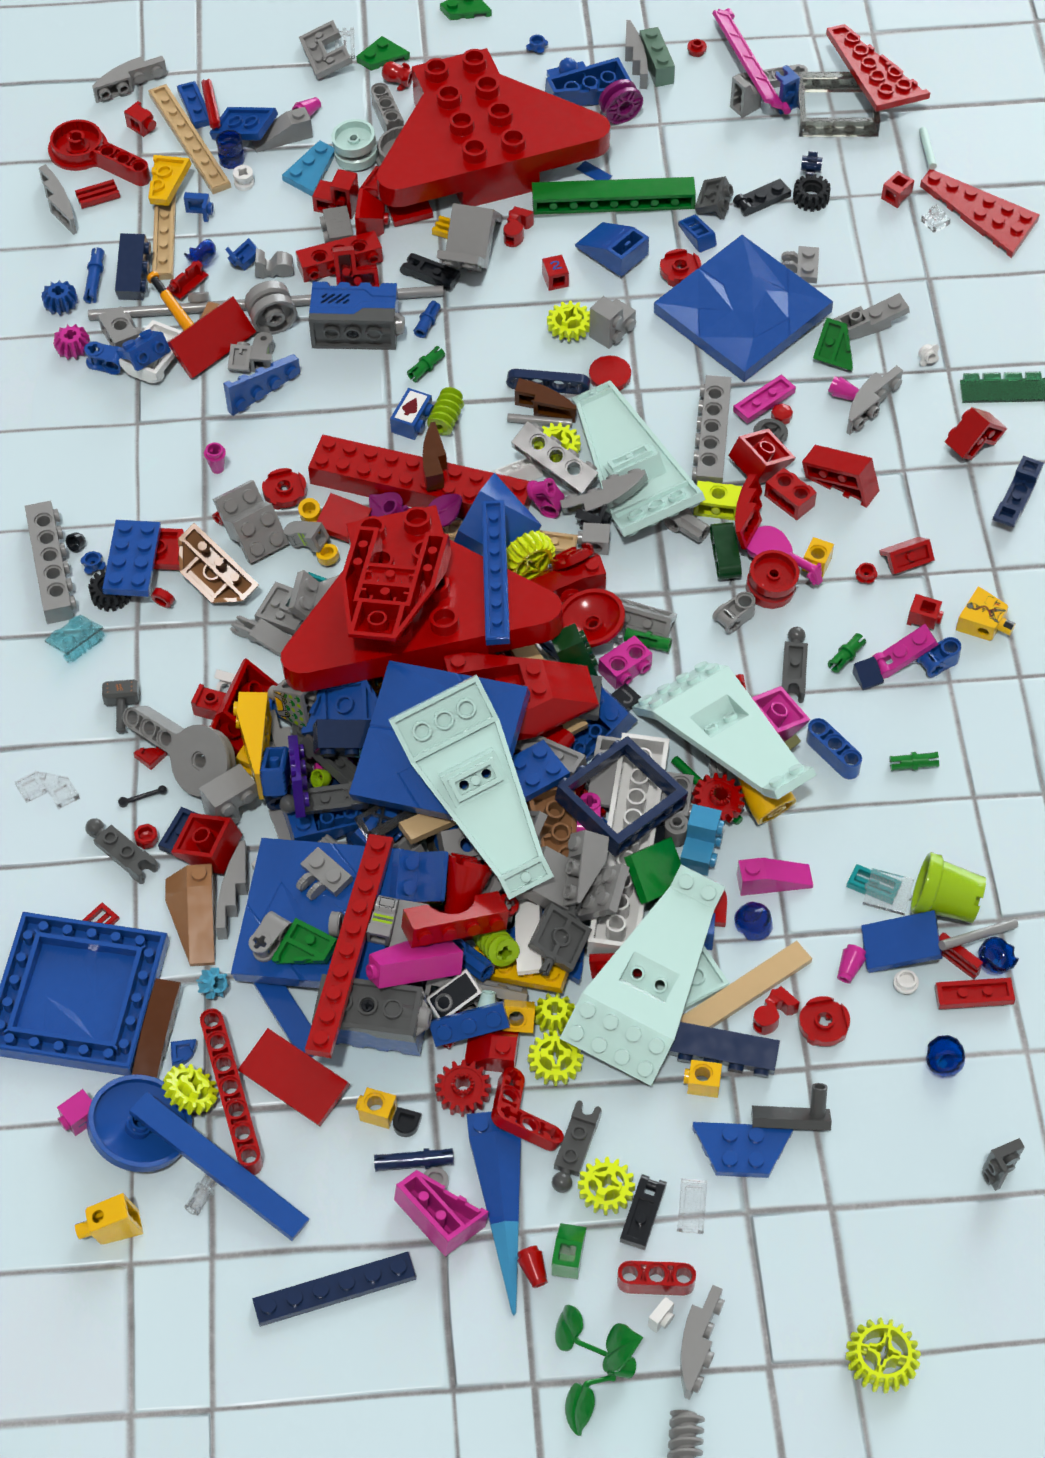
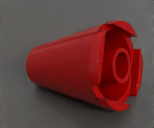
M458 853L448 854L444 913L458 914L468 910L474 903V896L483 893L493 873L485 861L484 864H480L481 861L477 860L476 857Z

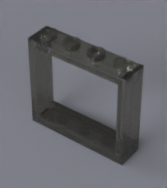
M797 72V75L800 77L797 100L799 137H878L880 112H875L872 105V118H806L804 92H863L850 72Z

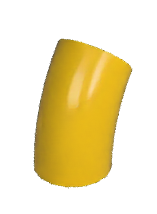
M738 777L742 793L745 795V801L758 825L776 818L796 802L792 792L778 800L764 796Z

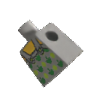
M285 679L277 686L272 685L268 690V698L275 700L279 716L301 728L303 726L306 727L311 716L309 711L317 699V690L308 692L294 690L287 684Z

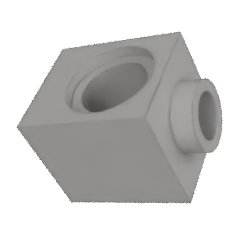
M583 522V531H578L577 544L590 543L595 553L608 555L610 524Z

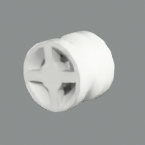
M240 165L234 168L235 188L240 191H247L253 188L252 168L247 165Z

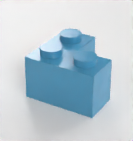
M696 804L692 806L680 861L682 865L702 875L708 876L710 867L715 868L718 854L714 853L716 847L720 848L722 832L725 821L721 820V810Z

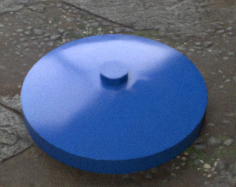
M126 1075L108 1082L94 1096L87 1114V1131L94 1148L111 1164L128 1171L151 1172L167 1167L181 1156L180 1153L129 1114L130 1109L148 1092L192 1127V1116L188 1115L187 1110L183 1108L181 1112L178 1111L179 1106L177 1104L171 1106L170 1102L172 1099L164 1097L166 1091L162 1089L164 1084L162 1080L147 1075Z

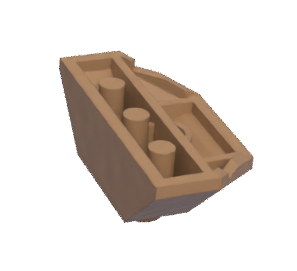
M195 523L178 538L180 573L212 604L242 602L259 586L248 573Z

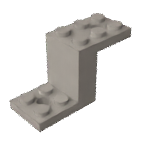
M453 203L446 250H438L437 259L442 260V264L451 268L461 269V267L476 272L488 269L494 226H496V223H502L503 215L494 209Z
M548 846L541 847L542 853L554 877L515 897L518 901L528 899L543 908L553 903L563 910H568L570 906H563V889L566 880L565 867L568 857ZM621 863L601 869L581 901L582 906L576 915L580 921L617 913L630 867ZM503 888L499 891L500 895L505 894Z

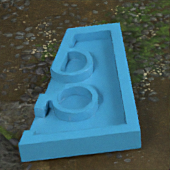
M319 140L282 174V180L313 196L319 181L323 180L325 171H328L335 157L334 148Z

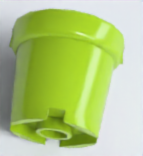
M930 852L924 859L916 880L911 901V913L918 914L934 910L936 916L973 923L980 909V906H978L980 898L984 896L986 877L944 861L942 855Z

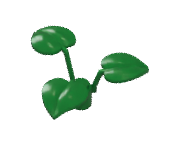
M565 1305L555 1330V1341L561 1351H569L575 1342V1344L605 1356L602 1366L603 1370L608 1374V1376L587 1380L583 1385L574 1383L567 1394L565 1402L566 1419L572 1431L576 1435L581 1436L583 1428L590 1420L595 1405L594 1393L589 1386L606 1381L614 1382L616 1377L632 1378L636 1371V1361L632 1355L643 1337L627 1325L617 1323L611 1328L607 1336L606 1349L608 1352L578 1338L583 1329L582 1315L576 1307Z

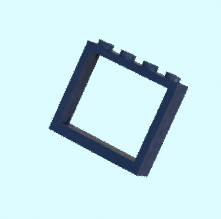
M626 736L621 741L616 740L604 753H598L586 766L581 765L572 776L563 778L556 786L555 800L586 830L608 836V851L616 857L684 807L688 791L629 736ZM625 755L667 797L619 833H616L573 791Z

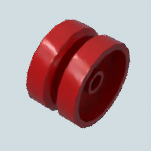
M767 550L756 555L750 564L746 580V591L754 595L755 604L770 609L780 608L788 604L795 594L796 585L799 580L800 570L797 562L789 554L779 550Z

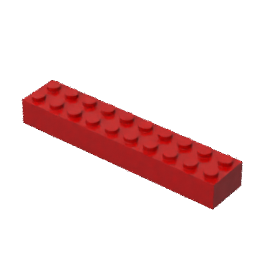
M323 434L308 466L310 484L369 497L370 494L396 492L402 497L403 505L409 507H428L435 498L446 494L461 495L462 503L457 518L462 519L467 515L479 491L494 474L447 462V469L442 470L444 488L427 491L424 481L423 457ZM497 474L502 482L529 510L532 502L527 493L529 481Z

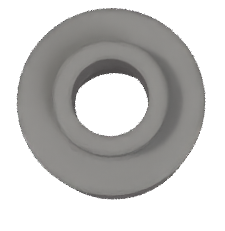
M675 813L665 820V839L672 837L675 847L685 843L688 819L684 815Z

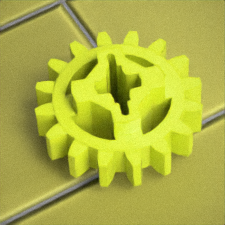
M569 301L567 305L561 302L560 307L554 305L553 310H549V316H547L548 331H552L553 337L559 335V340H562L564 337L567 338L568 342H570L571 338L578 341L579 336L585 338L586 332L590 330V311H587V306L580 307V302L576 303V305H573L572 301Z
M550 423V428L542 426L544 429L543 433L549 437L552 435L562 442L561 446L565 449L571 448L577 453L581 450L580 435H576V429L570 431V425L562 427V423H559L558 426ZM536 441L534 448L537 450L542 449L545 444L541 441ZM553 454L550 459L553 462H559L562 460V456L560 454Z
M556 1030L553 1031V1036H549L544 1032L542 1040L536 1037L535 1045L529 1046L530 1054H528L527 1062L530 1063L529 1070L536 1071L535 1078L544 1077V1084L552 1080L554 1086H557L559 1080H562L566 1085L568 1077L575 1079L576 1071H581V1063L583 1062V1054H580L581 1049L559 1039L560 1036H558ZM554 1052L556 1053L557 1064H555V1059H553Z
M180 1064L178 1068L173 1066L163 1079L162 1089L166 1091L164 1097L172 1099L170 1105L177 1104L179 1106L178 1111L181 1112L184 1108L187 1110L188 1115H191L193 1111L201 1115L203 1111L207 1113L217 1100L216 1095L219 1090L214 1088L216 1082L209 1081L210 1074H202V1068L199 1067L195 1070L192 1064H189L188 1068Z
M609 1157L605 1158L604 1163H601L596 1158L595 1166L587 1163V1172L581 1171V1181H578V1189L581 1190L579 1198H586L585 1207L593 1205L594 1213H597L599 1209H603L604 1215L608 1214L609 1209H612L617 1214L618 1206L626 1209V1200L632 1201V1191H635V1183L632 1182L634 1178L633 1173L626 1174L628 1166L619 1167V1159H616L614 1163H610ZM617 1175L621 1178L622 1182L617 1180ZM589 1186H591V1190L595 1191L596 1196L591 1193Z

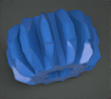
M59 280L57 283L51 282L50 286H44L41 298L44 307L51 314L56 312L59 315L62 312L69 314V309H75V305L78 303L76 289L68 281L62 283Z

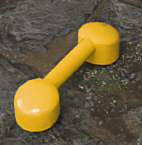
M306 498L299 503L298 512L301 520L308 522L317 521L321 513L320 504L317 500ZM326 541L319 553L316 552L318 562L325 566L336 563L339 559L338 548L333 544H328Z

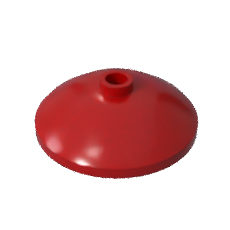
M597 588L582 590L570 596L562 604L563 628L575 623L578 631H584L591 647H596L612 640L620 632L625 622L626 615L622 601L608 590Z

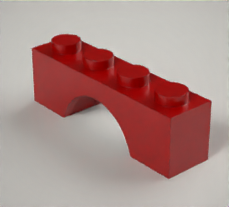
M495 891L475 895L473 905L468 910L458 914L441 913L429 905L403 909L401 928L411 948L506 930L509 910L499 892Z

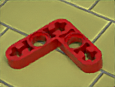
M507 1067L498 1079L491 1114L493 1123L497 1127L545 1150H556L564 1138L562 1131L557 1126L519 1109L525 1078L517 1068ZM503 1094L510 1096L513 1102L507 1100ZM523 1123L528 1124L533 1131L526 1129Z

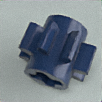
M808 151V156H802L801 171H806V174H810V176H813L815 172L821 173L823 157H817L818 152Z

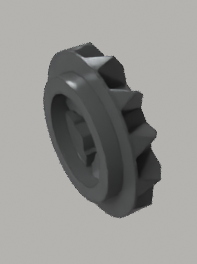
M764 419L754 426L753 432L769 428L782 443L787 441L788 429L779 420Z

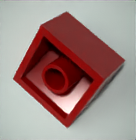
M769 428L739 436L728 455L747 476L749 474H757L760 484L767 482L781 469L790 465L796 458Z
M190 813L171 853L190 865L212 864L214 873L224 874L243 834L230 817Z

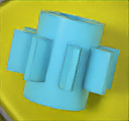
M211 967L210 970H202V975L199 979H196L199 987L198 993H206V999H214L215 996L223 997V991L226 987H229L226 979L227 974H219V968Z

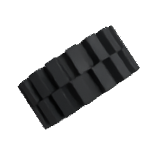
M806 174V178L801 176L800 180H796L793 200L795 205L798 204V208L804 207V211L810 209V212H814V209L820 211L821 207L824 209L826 204L828 205L831 185L827 179L823 180V176L817 178V174H813V177H810V174ZM812 191L816 192L817 194H808L806 192Z
M104 569L100 570V575L96 572L94 578H91L90 584H88L94 606L97 605L100 610L104 607L106 612H109V608H112V611H117L116 607L118 606L120 609L124 608L123 603L127 605L129 603L128 599H131L132 596L103 594L102 588L105 571Z

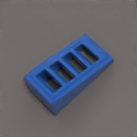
M696 214L678 221L679 227L698 252H703L716 246L715 232Z

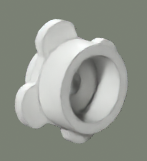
M926 344L920 348L918 356L921 359L919 362L921 366L936 363L939 360V346L937 344Z

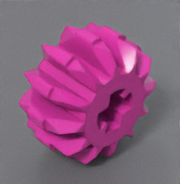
M67 324L66 328L59 327V332L54 333L53 344L60 357L65 356L67 360L71 357L77 359L78 355L84 356V347L89 343L90 338L84 327H78L77 324L70 327Z

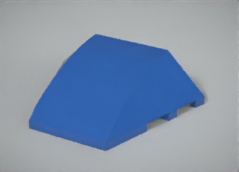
M494 473L479 491L457 531L454 542L483 556L482 501L505 500L507 547L510 545V542L515 541L517 537H521L523 533L528 534L532 530L534 532L539 531L542 525L502 482L497 474Z

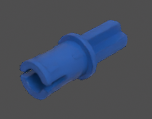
M435 300L431 301L425 312L420 314V321L413 330L414 334L419 338H425L429 328L435 323V317L441 308L440 304Z

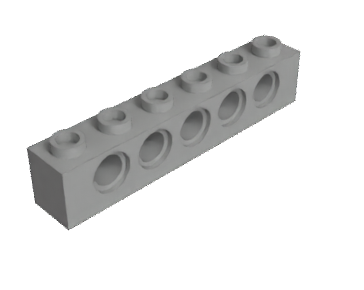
M706 375L705 384L700 385V396L704 397V399L699 400L698 413H702V417H697L696 429L701 431L696 433L695 446H698L699 450H694L693 463H697V467H693L692 480L696 481V485L698 481H710L720 484L723 482L732 377Z
M51 501L26 505L25 512L46 622L51 624L74 619L73 610L77 609L75 597L70 596L69 593L73 591L71 578L66 577V574H70L68 561H63V557L67 556L64 543H60L59 540L64 538L61 525L57 526L56 522H60L58 509H53Z

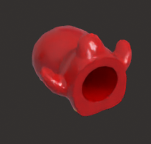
M389 61L383 65L382 77L388 82L399 83L398 91H402L411 85L413 79L412 69L409 64L402 63L400 65Z

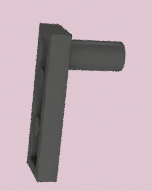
M823 1083L812 1085L810 1108L752 1105V1127L831 1131L830 1109H826L827 1085Z

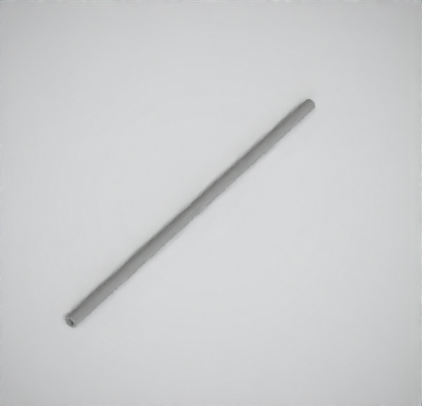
M443 285L397 289L398 299L444 296ZM311 295L291 296V299L295 306L310 305ZM245 299L236 300L242 310H247L244 303ZM223 300V301H209V302L221 304V303H223V302L226 301V300ZM207 302L179 304L189 314L203 313ZM166 304L122 307L126 314L129 313L131 317L173 315ZM115 308L88 310L89 320H99L98 315Z

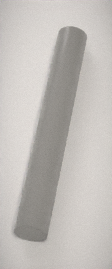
M510 413L507 416V422L526 423L528 421L531 424L536 423L550 426V423H553L554 426L562 423V427L570 425V428H572L573 419Z

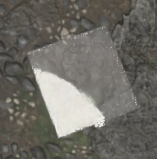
M872 868L869 882L865 884L866 893L863 905L905 916L908 901L912 900L911 890L914 879Z

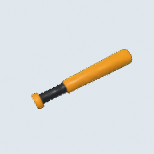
M156 271L149 273L147 281L152 283L158 290L161 299L184 331L193 324V321L171 292L159 280V274Z

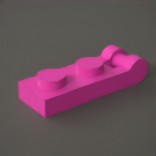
M924 624L883 652H878L872 657H875L881 675L885 679L939 644L928 626ZM892 658L893 662L887 664L886 662Z

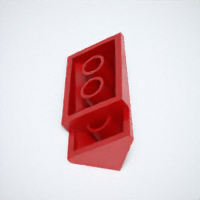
M247 658L243 659L210 725L211 728L222 732L229 739L234 749L235 757L244 745L240 729L236 728V716L233 714L234 701H238L239 692H268L272 685H278Z

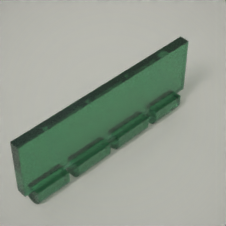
M1041 371L1025 372V378H1022V372H1004L1003 379H1001L1000 372L982 373V379H980L979 373H963V380H960L962 403L1045 401V378H1042Z

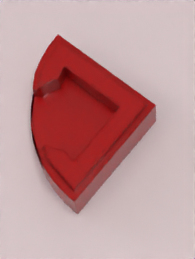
M143 747L133 753L134 758L150 770L168 755L166 751L159 747L146 749Z

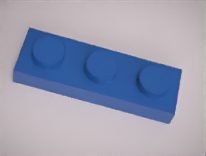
M503 1001L431 1020L430 1024L435 1047L510 1028Z

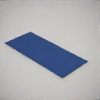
M584 161L576 168L594 180H609L612 175L587 161Z

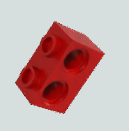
M783 468L766 482L764 496L795 520H798L815 506L817 492L813 487L801 481L794 473Z

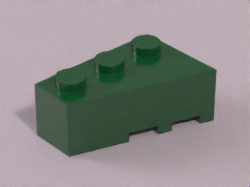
M575 623L562 628L560 634L552 639L560 661L587 666L590 675L598 676L595 667L599 665L584 631H578Z

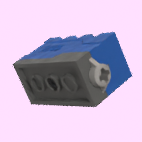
M312 282L308 319L312 348L396 350L397 336L405 331V317L399 314L397 283H382L380 286H372L370 283L364 282L360 283L359 286H351L349 282H340L337 286H330L328 282Z
M322 974L312 1023L327 974ZM355 978L335 1045L342 1043L357 1048L371 1047L379 1051L388 1052L393 1050L399 1051L402 1054L420 1056L425 1030L430 1027L432 1010L426 1001L423 987L397 985L379 989L371 980Z

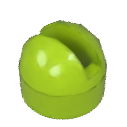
M315 769L310 776L313 787L329 786L332 780L331 774L325 769Z

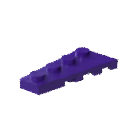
M289 735L288 745L296 818L306 817L305 807L310 806L308 792H303L308 790L307 776H302V774H306L305 760H300L305 758L303 744H298L297 735Z

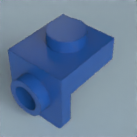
M185 192L184 204L186 213L203 214L204 222H208L209 216L213 215L214 204L210 202L209 194Z
M250 238L242 243L234 252L229 247L225 249L230 255L228 260L235 267L239 265L244 271L255 262L257 246Z

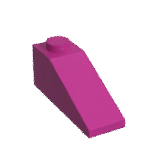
M769 858L738 860L737 880L741 896L813 888L809 864Z

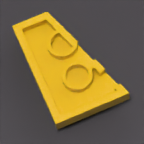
M153 155L152 181H150L148 199L150 204L169 206L192 164L190 158Z

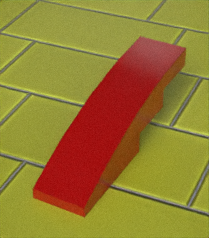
M757 474L748 475L737 501L735 528L742 549L747 548L762 522L759 512L762 507L760 500L762 488Z

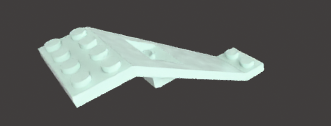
M607 381L571 398L573 404L577 406L594 465L597 467L596 471L598 472L601 488L603 489L601 481L606 480V477L610 475H625L632 469H645L648 480L635 494L610 509L612 522L623 537L633 536L640 529L647 526H655L660 520L677 516L680 511L686 508H694L700 502L706 500L700 488L687 475L611 381Z
M707 661L698 663L691 672L678 675L675 678L676 681L671 684L661 685L657 688V692L638 699L639 703L632 706L635 715L658 720L766 797L778 800L817 776L813 767L799 763L729 666L707 663Z
M477 675L388 719L411 765L498 877L509 900L554 877L542 853L500 720ZM484 769L490 770V775L488 777H483L481 775ZM466 780L468 786L464 789L460 788L459 783Z
M681 864L668 890L582 992L559 1039L652 1086L676 1038L711 920L726 887ZM638 968L642 971L640 978L634 977V969ZM658 980H662L665 983L664 989L660 990L656 987Z

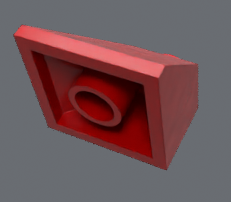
M359 188L355 213L356 235L374 230L377 237L384 234L385 225L389 224V213L385 212L384 203L364 188Z
M498 1030L468 1038L465 1054L466 1065L470 1066L474 1061L476 1062V1069L484 1067L485 1071L502 1073L507 1067L515 1068L520 1032Z

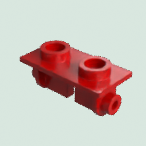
M193 261L185 269L184 273L182 272L175 279L170 280V284L166 289L173 296L181 300L209 275L202 271L203 265L200 261Z

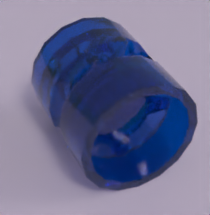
M226 130L219 133L216 137V145L220 165L227 169H234L242 165L245 156L241 134L234 130Z

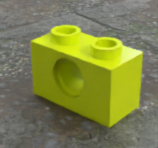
M698 481L697 486L703 492L706 500L694 507L693 515L735 520L737 501L742 486Z

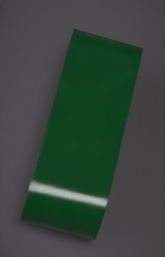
M734 523L710 524V537L718 580L741 578V560Z

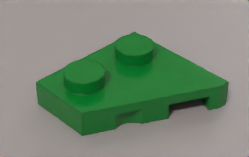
M447 0L440 3V10L449 20L474 18V14L484 13L486 17L492 16V10L483 0Z
M381 36L358 54L356 60L357 63L372 71L379 69L389 61L394 62V60L399 58L408 60L410 59V52Z
M826 317L813 359L853 371L848 324Z
M295 918L271 960L276 964H327L334 952L337 939Z

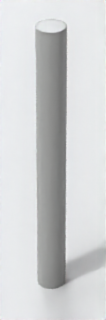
M1016 919L1004 921L941 940L938 945L942 951L1016 929L1018 921Z

